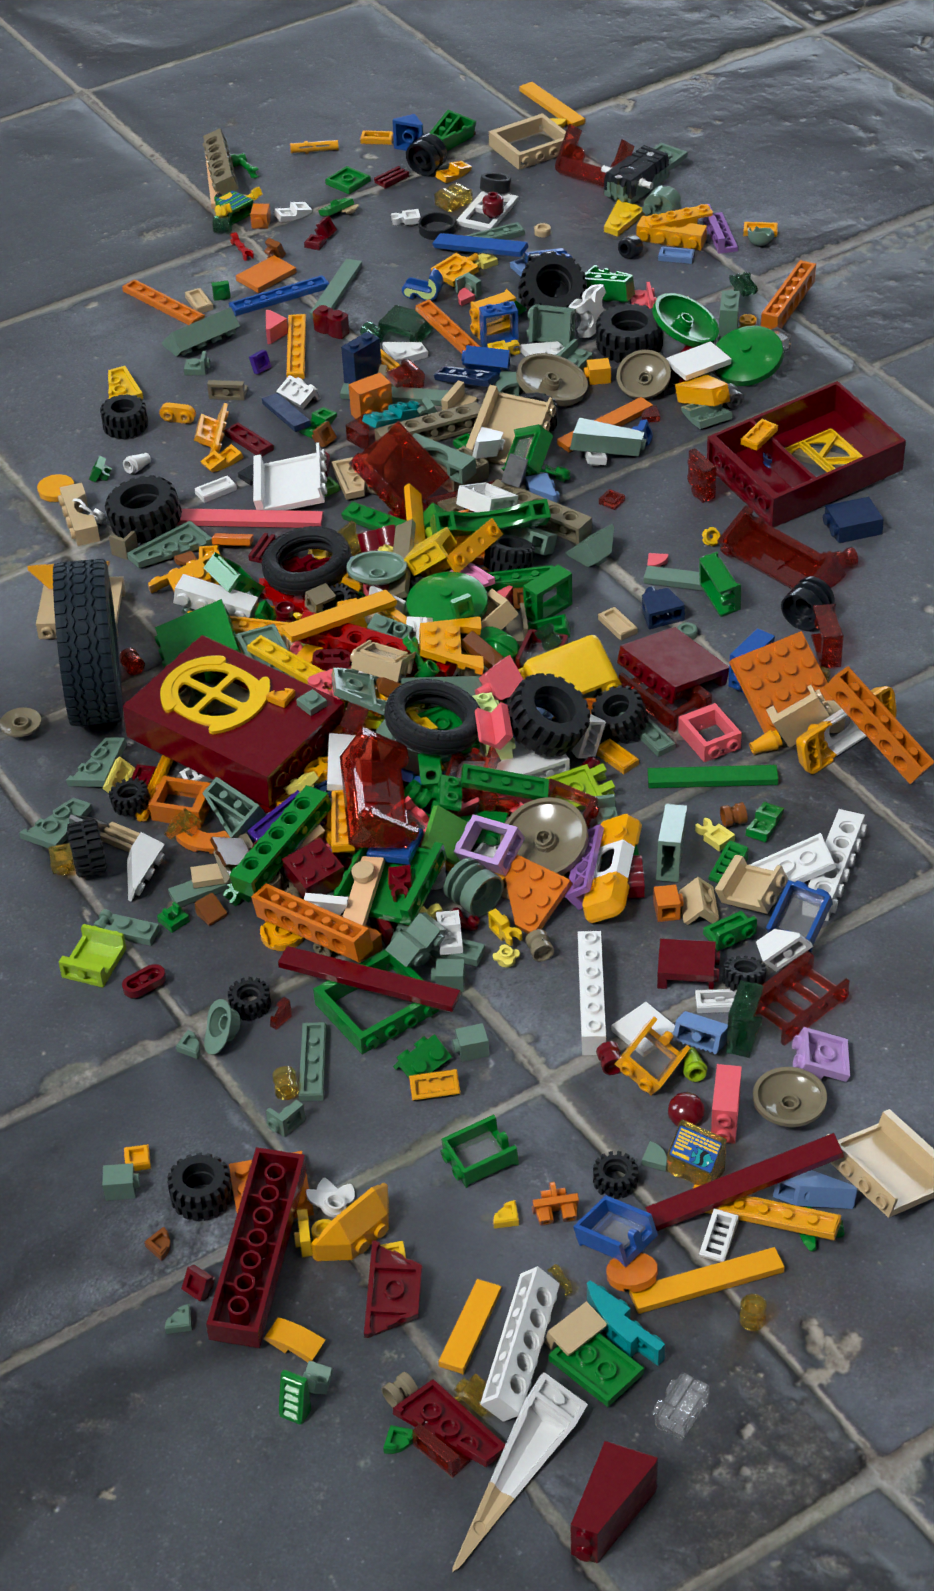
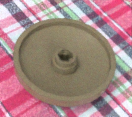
M536 353L526 356L520 361L516 371L517 382L524 392H539L550 395L552 399L556 400L557 406H568L578 403L585 396L588 387V381L584 372L576 364L554 354Z
M539 798L525 803L515 810L505 823L518 827L525 837L517 853L518 855L559 875L567 873L576 866L583 857L588 845L589 833L583 815L573 804L559 798ZM501 834L500 843H501V841L503 840V838H504V836H505V835H503V834Z

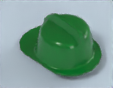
M493 626L482 628L478 636L500 653L503 658L510 655L514 663H516V656L520 649L516 639Z

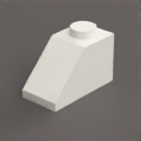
M481 427L475 442L473 457L478 459L497 456L499 450H503L505 439H502L503 432Z
M773 929L756 941L763 962L776 972L813 947L812 943L800 933Z

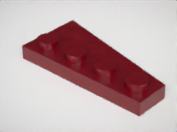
M434 1379L393 1407V1415L484 1467H488L497 1460L505 1447V1444Z

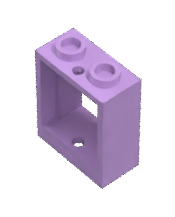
M473 814L470 821L466 824L465 831L460 840L455 845L454 853L460 861L468 857L474 858L484 865L486 869L506 876L525 837L516 826ZM482 829L505 835L493 858L470 852Z

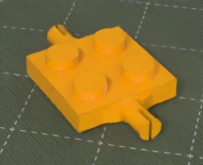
M455 253L433 266L431 272L433 268L439 270L443 276V281L455 287V279L467 272L472 275L479 272L478 265L473 263L479 259L477 253H474L469 257H464Z

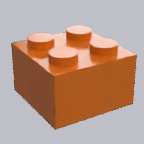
M381 373L349 384L351 415L361 425L366 424L362 422L364 414L384 412V410H388L389 405L393 404L391 382Z

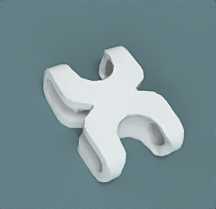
M603 284L590 286L583 292L582 299H575L569 305V308H575L576 313H579L581 317L580 325L577 328L579 338L593 336L596 333L597 318L603 311H606L602 306V298L606 293Z

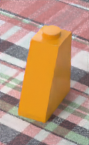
M709 375L675 384L677 401L679 403L717 406L730 401L728 384Z

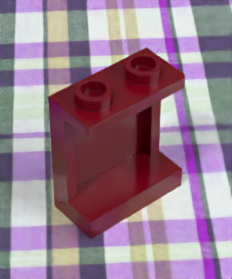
M660 939L657 988L667 989V980L708 982L709 990H713L714 982L719 981V968H715V965L720 963V951H715L716 942Z

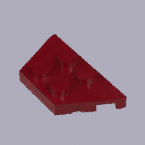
M373 1240L364 1338H370L419 1317L422 1265L412 1259L404 1258L402 1254L395 1250L392 1252L380 1246V1242Z

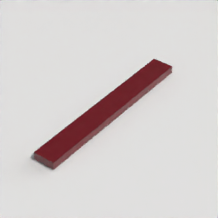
M290 946L286 947L278 961L279 968L453 1012L461 996L459 989Z
M832 1133L645 1208L648 1213L652 1214L656 1231H659L844 1158V1154L835 1134Z

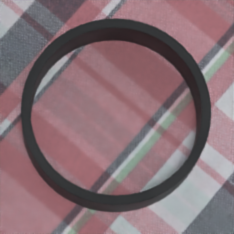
M433 212L419 219V234L426 239L435 240L440 233H455V219L447 213ZM432 222H444L451 225L444 230L437 231L423 228L424 225Z

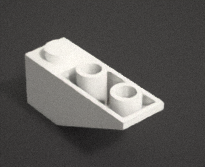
M142 832L132 845L127 858L129 901H132L136 894L140 896L145 887L144 881L151 879L155 871L153 867L155 864L159 866L165 855L162 853L164 843Z

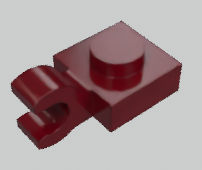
M308 554L301 559L295 556L285 560L281 568L289 572H306V565L316 559L313 554Z

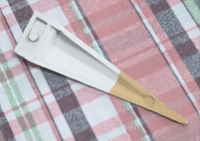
M545 1372L539 1376L528 1397L525 1398L454 1563L453 1572L460 1568L508 1506L576 1426L588 1405Z

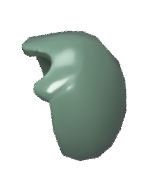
M756 226L754 231L751 228L747 230L749 241L756 246H764L774 238V231L771 228H759Z

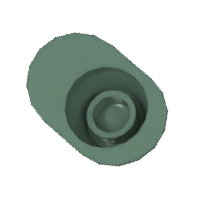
M225 999L214 1001L208 1012L204 1047L206 1052L211 1055L219 1053L226 1042L235 1038L240 1029V1016L236 1010L230 1008L229 1003Z

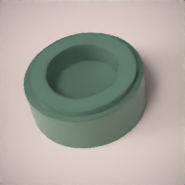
M685 622L677 627V629L692 640L697 637L696 625Z

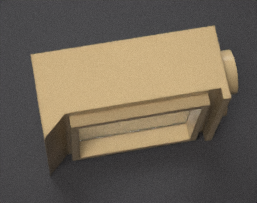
M368 640L352 651L350 661H352L351 669L399 682L400 675L405 676L407 673H412L416 651L408 655L406 651L375 642L371 643V640Z

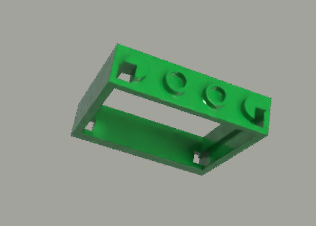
M385 949L359 963L388 972L394 970L397 974L423 980L411 967H405ZM329 980L313 988L315 1005L362 1055L439 1012L438 1008L414 1002L370 1028L361 1031L335 1003V1001L358 988Z

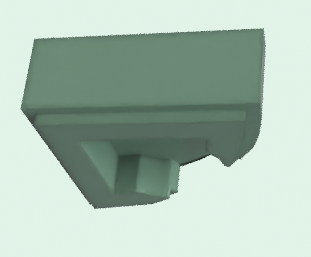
M187 1030L176 1045V1050L179 1053L197 1059L200 1055V1043L196 1035Z
M650 1141L642 1158V1165L666 1172L667 1156L665 1151L658 1144Z
M190 1304L177 1308L178 1311L166 1320V1334L192 1331Z

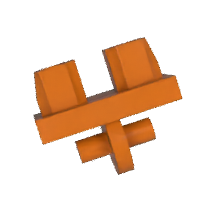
M549 1182V1190L540 1191L541 1199L533 1200L532 1212L533 1215L536 1214L541 1226L553 1223L552 1212L561 1211L564 1222L576 1220L579 1203L578 1193L566 1195V1189H556L555 1182Z

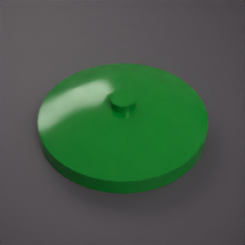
M665 293L657 298L652 307L654 319L660 328L673 339L685 345L697 347L708 342L714 343L719 334V326L714 316L703 305L687 296Z
M746 326L735 329L723 336L716 344L720 350L731 358V364L714 371L722 381L728 384L748 386L760 383L772 376L782 364L784 349L781 339L774 331L762 326Z
M460 572L436 573L423 578L412 587L406 600L407 612L409 617L433 618V622L452 620L454 618L450 600L468 593L472 596L475 614L466 618L481 617L482 619L488 608L487 592L481 582L470 575Z

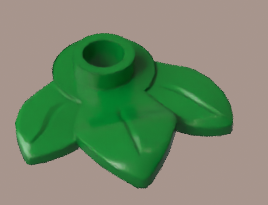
M546 464V469L541 468L540 471L556 475L555 478L565 482L566 479H571V471L557 466L555 469Z

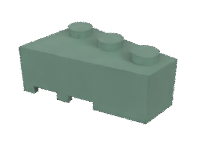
M218 777L203 792L204 797L216 813L230 838H239L238 836L245 833L250 838L247 830L267 815L257 803Z

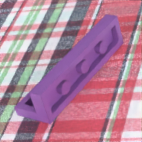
M722 212L713 213V216L702 218L718 254L738 251V246Z
M601 824L588 829L589 840L586 851L581 860L570 871L569 879L572 882V886L565 894V897L578 910L583 908L582 904L585 893L591 890L604 831Z

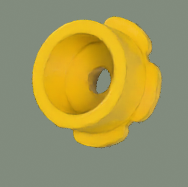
M709 527L702 532V541L705 545L715 546L721 539V534L716 528Z

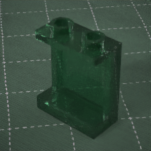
M395 305L378 322L380 337H384L391 331L409 336L410 342H421L433 330V326L417 311Z
M740 980L728 1014L726 1053L750 1058L762 1024V1017L754 1015L763 992V985Z

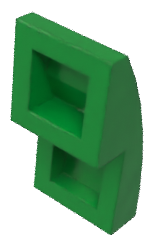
M325 407L311 413V426L300 430L299 433L312 438V435H314L312 431L324 422L329 421L331 425L337 417V413Z
M763 802L756 810L755 819L746 828L745 836L766 842L779 823L784 808Z

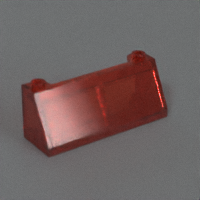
M747 505L744 506L717 540L721 547L720 551L728 557L731 555L790 589H793L801 579L807 576L822 579L832 588L846 575L836 554L831 551L827 553L823 551L821 554L766 524L762 517H754L752 514L754 510Z
M364 727L360 729L340 755L348 843L354 847L407 848L412 841L416 840L419 834L417 823L411 822L408 825L401 772V769L405 768L409 762L407 747Z

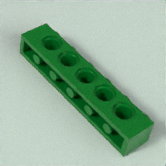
M306 785L296 795L291 804L284 809L279 818L271 824L266 833L258 839L254 847L246 853L242 861L231 871L229 876L235 891L252 897L261 887L273 879L283 867L282 859L294 853L331 810L328 793Z

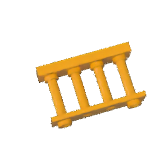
M491 518L472 535L458 536L456 538L457 544L446 550L448 556L420 574L425 578L432 574L447 572L451 568L454 572H460L500 538L503 533L493 518Z

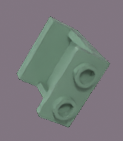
M535 304L528 310L527 317L530 322L527 328V337H529L530 343L534 341H558L562 344V347H565L575 339V308Z

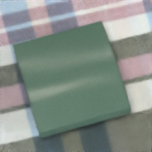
M688 404L681 407V411L687 419L700 429L732 419V411L723 408L722 404L717 406Z

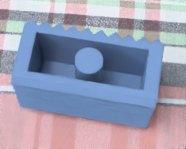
M684 1011L676 1020L673 1041L677 1040L678 1043H686L691 1045V1047L695 1046L696 1049L700 1048V1050L704 1049L705 1052H713L715 1055L726 1044L730 1026Z

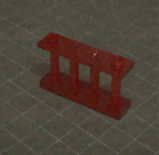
M624 673L619 674V680L623 688L629 686L631 689L637 690L648 713L673 732L677 731V718L694 708L700 709L712 704V694L700 685H696L676 693L675 700L682 697L689 702L672 711L667 707L670 704L664 698L657 700L652 696L656 693L651 688L644 690L639 686L643 682L638 678L630 679Z
M806 951L744 998L742 1015L748 1020L755 1015H763L782 1029L781 1044L785 1046L793 1040L795 1035H799L803 1027L808 1028L837 1004L843 1003L848 998L850 980L845 978L838 985H835L814 970V955ZM809 977L829 992L820 998L799 982ZM793 989L810 1001L812 1005L804 1010L783 994ZM772 1002H778L796 1015V1017L787 1022L767 1006Z

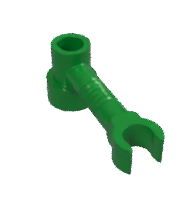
M244 153L230 154L233 167L241 165L248 171L251 178L259 177L256 174V171L259 170L258 167L251 166L246 162L247 158Z
M407 635L402 641L411 654L416 651L414 661L419 671L414 675L415 678L434 677L439 672L438 666L432 660L424 662L418 650L417 638L414 636L410 639V636Z

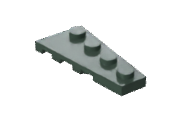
M188 521L128 552L127 556L133 564L141 568L173 558L179 554L198 550L200 546L213 545L212 538L194 523Z

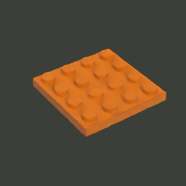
M802 631L729 661L764 734L769 730H777L766 709L774 706L778 713L811 694L807 687L809 685H812L815 691L819 689L825 701L834 700L824 689L828 682Z

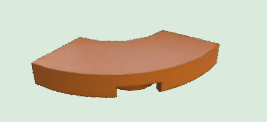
M196 827L176 835L177 842L186 849L193 852H209L210 854H214L215 850L210 841L211 837L230 838L225 830L217 833H207L200 831Z

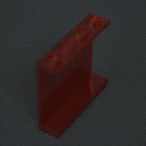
M399 421L362 453L358 452L349 462L353 470L359 474L366 484L400 519L406 516L404 486L410 483L421 493L423 502L450 478Z

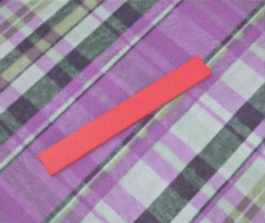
M182 509L181 518L177 526L191 521L196 526L314 527L322 526L323 511Z

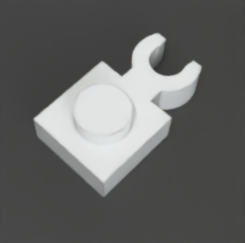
M418 209L405 210L401 214H391L393 225L401 223L415 225L418 224L421 218Z
M585 451V458L588 464L592 466L606 465L607 456L605 453Z

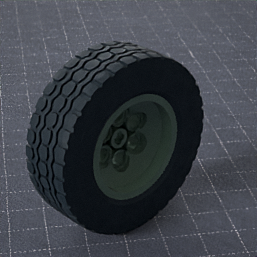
M89 559L55 563L53 565L55 627L62 687L69 723L71 726H84L122 721L119 648L112 590L106 560Z

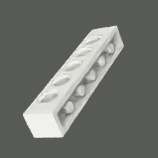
M842 809L838 810L825 842L836 868L811 879L808 885L809 888L814 890L820 888L831 895L833 906H831L825 921H829L831 913H836L838 906L837 897H842L844 890L843 882L848 881L849 867H853L856 854L854 853L859 852L862 841L860 838L865 837L867 824H864L865 815ZM803 901L802 915L815 918L820 907Z
M579 931L578 963L582 1055H597L596 1050L598 1046L606 1042L601 931Z
M538 1266L520 1274L480 1405L503 1422L519 1415L532 1384L531 1380L534 1369L538 1364L539 1352L545 1340L544 1335L547 1325L551 1320L550 1315L553 1305L557 1299V1291L560 1284Z

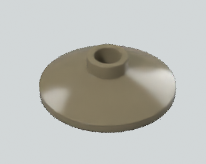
M25 707L12 709L0 719L1 731L11 737L30 735L41 725L40 714L34 709Z

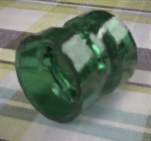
M214 216L213 232L220 233L224 231L225 233H231L232 217L226 216L221 218L220 216Z
M366 322L362 325L360 335L369 332L380 338V343L382 342L384 331L372 322Z
M547 623L534 632L537 639L541 640V646L544 651L554 648L562 641L561 637L554 632L555 628L552 623Z

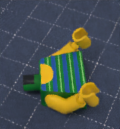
M260 187L252 189L249 195H242L235 191H230L224 195L217 193L214 197L216 202L214 210L217 219H223L228 225L232 226L250 216L253 201L263 195Z

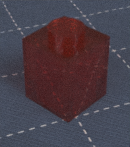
M348 702L339 726L343 727L342 731L350 735H354L355 732L360 734L369 709Z

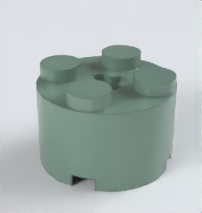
M657 186L645 199L642 211L646 216H651L652 214L680 210L682 206L680 203L681 197L673 187Z

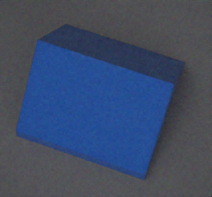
M415 114L392 120L394 149L406 151L412 143L423 135V124Z

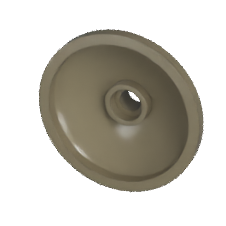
M639 350L629 354L621 361L616 377L620 389L627 396L635 399L640 397L649 399L657 396L667 387L671 378V369L667 359L660 353L653 350Z
M780 1067L766 1072L757 1080L753 1089V1102L757 1111L766 1120L780 1126L799 1127L812 1123L822 1115L827 1104V1092L821 1080L809 1071L796 1067Z

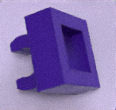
M261 350L249 356L255 374H259L272 367L267 350Z

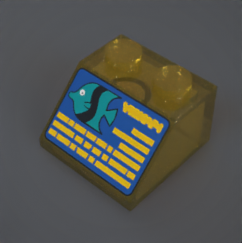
M681 1120L667 1154V1172L696 1185H703L720 1178L725 1171L726 1138Z

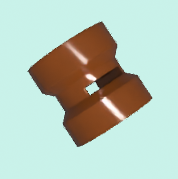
M743 802L735 803L732 807L729 805L720 807V817L724 827H731L734 823L740 825L748 822L747 810Z

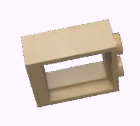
M493 589L487 593L488 608L481 619V629L493 626L502 630L519 614L506 598Z

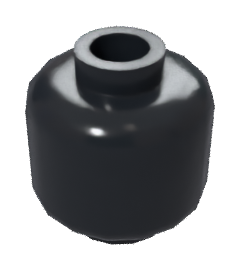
M637 235L623 237L618 243L619 253L627 259L640 255L643 250L642 240Z

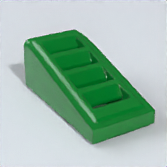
M566 614L527 623L528 630L538 629L570 637V626Z
M729 841L712 869L708 880L719 883L723 876L719 872L725 873L735 855L743 856L747 862L749 848Z
M283 1370L280 1377L279 1415L284 1419L301 1425L311 1411L308 1381L305 1377Z

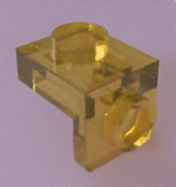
M70 843L49 847L50 865L53 874L67 875L70 871H75Z

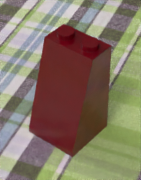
M604 1441L570 1525L571 1555L584 1562L599 1563L656 1492L658 1457Z

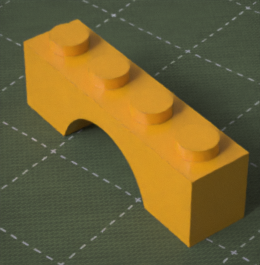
M642 216L636 226V235L643 242L701 251L707 239L706 225L690 223L679 228L667 226L650 228L645 221L646 216Z

